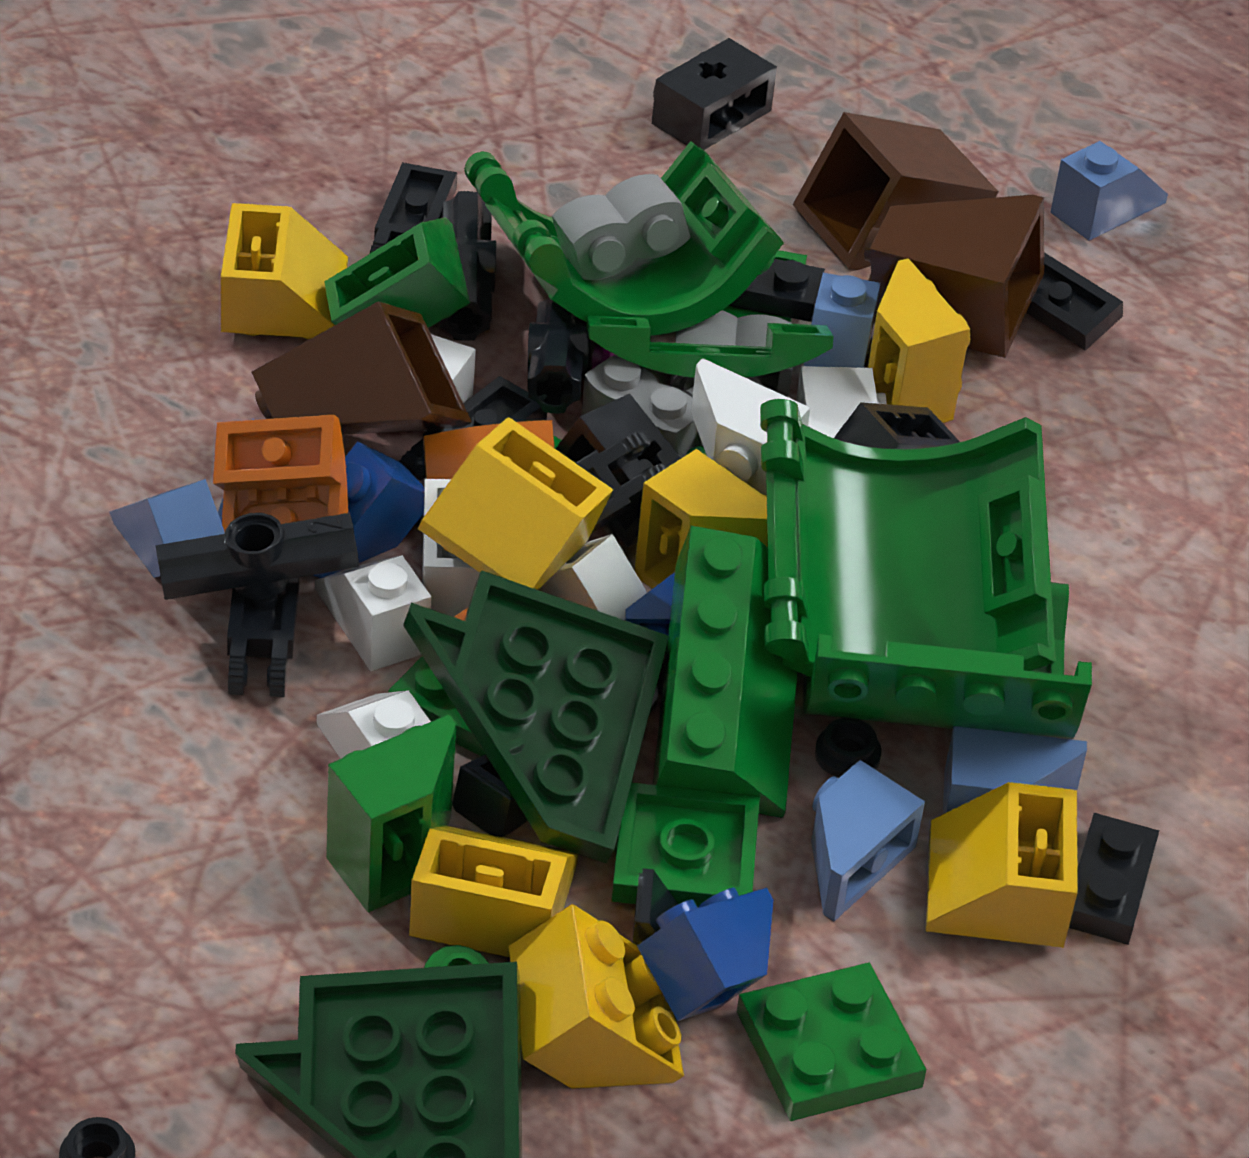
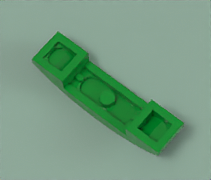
M587 315L586 325L589 338L613 354L645 368L695 378L696 364L702 358L745 378L779 372L798 366L833 348L834 339L827 325L767 323L766 347L650 342L651 327L647 318Z

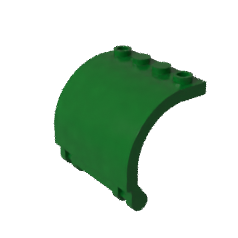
M690 141L661 177L682 203L690 239L680 248L665 256L653 259L637 258L625 270L611 277L599 280H584L563 253L552 217L536 212L517 199L512 180L491 153L485 151L474 153L468 158L464 167L466 177L476 188L477 193L486 203L485 206L550 299L587 322V315L647 318L651 327L650 336L667 334L694 326L709 319L734 302L758 275L763 274L770 268L775 260L777 251L784 244L782 239L708 153Z
M772 399L761 404L760 427L767 432V442L761 446V468L766 472L769 579L764 583V606L771 610V623L765 626V649L782 657L783 666L812 677L819 634L833 635V651L885 656L887 641L1024 655V671H1032L1056 662L1042 425L1024 417L978 437L950 445L920 449H883L843 442L804 425L798 404L792 400Z
M1051 582L1055 663L1032 671H1024V655L887 641L885 656L833 651V635L819 634L812 677L804 675V713L953 729V726L1073 739L1080 726L1091 690L1092 663L1078 661L1074 676L1064 675V647L1069 584Z

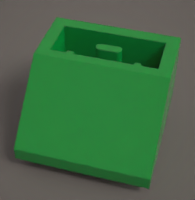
M446 217L419 223L324 281L331 322L334 325L379 301L421 314L427 328L442 319L450 317L457 310L470 303L453 224Z
M450 714L422 726L411 727L400 735L366 749L353 751L342 759L328 764L326 858L368 913L411 894L412 878L429 829L449 825L452 813L457 725Z

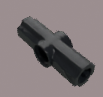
M458 191L454 198L443 202L441 218L446 217L453 224L470 303L457 310L450 317L442 319L440 321V328L452 334L454 340L474 341L477 335L490 330V321H492L491 292L495 290L496 240H491L492 214L485 206L486 203L480 198L479 194L473 191Z
M550 297L538 303L536 322H530L527 391L528 398L536 401L544 413L559 414L565 413L570 404L580 400L582 378H585V374L589 372L590 338L586 328L587 322L576 317L551 300Z
M249 513L239 516L230 522L225 530V534L155 545L165 600L233 588L242 597L252 600H265L284 591L291 578L359 567L358 551L350 513L281 524L272 515Z

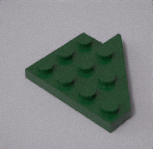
M482 570L474 586L464 621L411 602L403 623L404 628L541 842L607 864L617 841L669 636Z
M517 962L300 976L298 1040L236 1044L235 1054L240 1068L345 1158H522L520 974Z

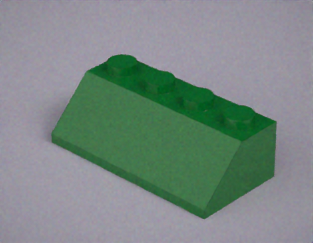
M691 526L675 567L652 785L760 797L759 814L783 818L786 813L797 671L783 666L782 657L765 649V626L771 623V610L764 606V583L769 580L768 547L756 537Z

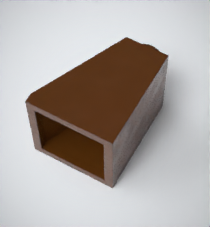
M843 112L792 205L848 269L859 270L871 266L870 262L864 259L866 240L874 226L880 228L890 206L995 198L999 191L941 129Z
M1032 194L890 206L880 228L874 226L870 230L864 249V259L871 264V274L868 281L881 283L876 315L898 261L909 258L925 278L933 282L937 291L954 311L966 320L970 328V344L967 348L1006 358L1044 275V197Z
M379 301L251 372L259 388L255 392L256 402L266 419L335 415L340 420L342 435L457 429L472 423L422 315Z

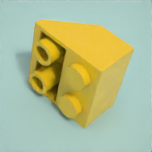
M232 203L221 271V332L243 333L252 336L275 335L311 339L335 326L331 322L324 281L348 267V256L292 207Z
M909 258L898 261L877 310L868 368H873L876 393H885L886 404L928 407L942 423L954 420L958 393L962 387L961 376L966 349L970 344V328L963 316L957 314L940 295L933 282L925 278Z
M508 417L476 444L423 517L418 530L479 573L482 570L538 590L587 543L614 489Z
M695 449L644 482L634 571L639 579L652 589L675 572L676 562L691 526L756 537L768 547L767 497L732 474L727 468L722 467L701 451Z
M1008 782L931 820L929 829L926 932L1064 948L1077 897V790Z
M445 825L430 828L412 878L409 936L449 945L466 946L477 951L510 957L509 945L564 909L577 866L578 854Z
M572 903L508 946L510 962H517L520 974V1021L523 1060L571 1089L674 1083L684 1077L679 1048L681 1032L674 1019V1014L637 945L621 936L610 923L595 919Z

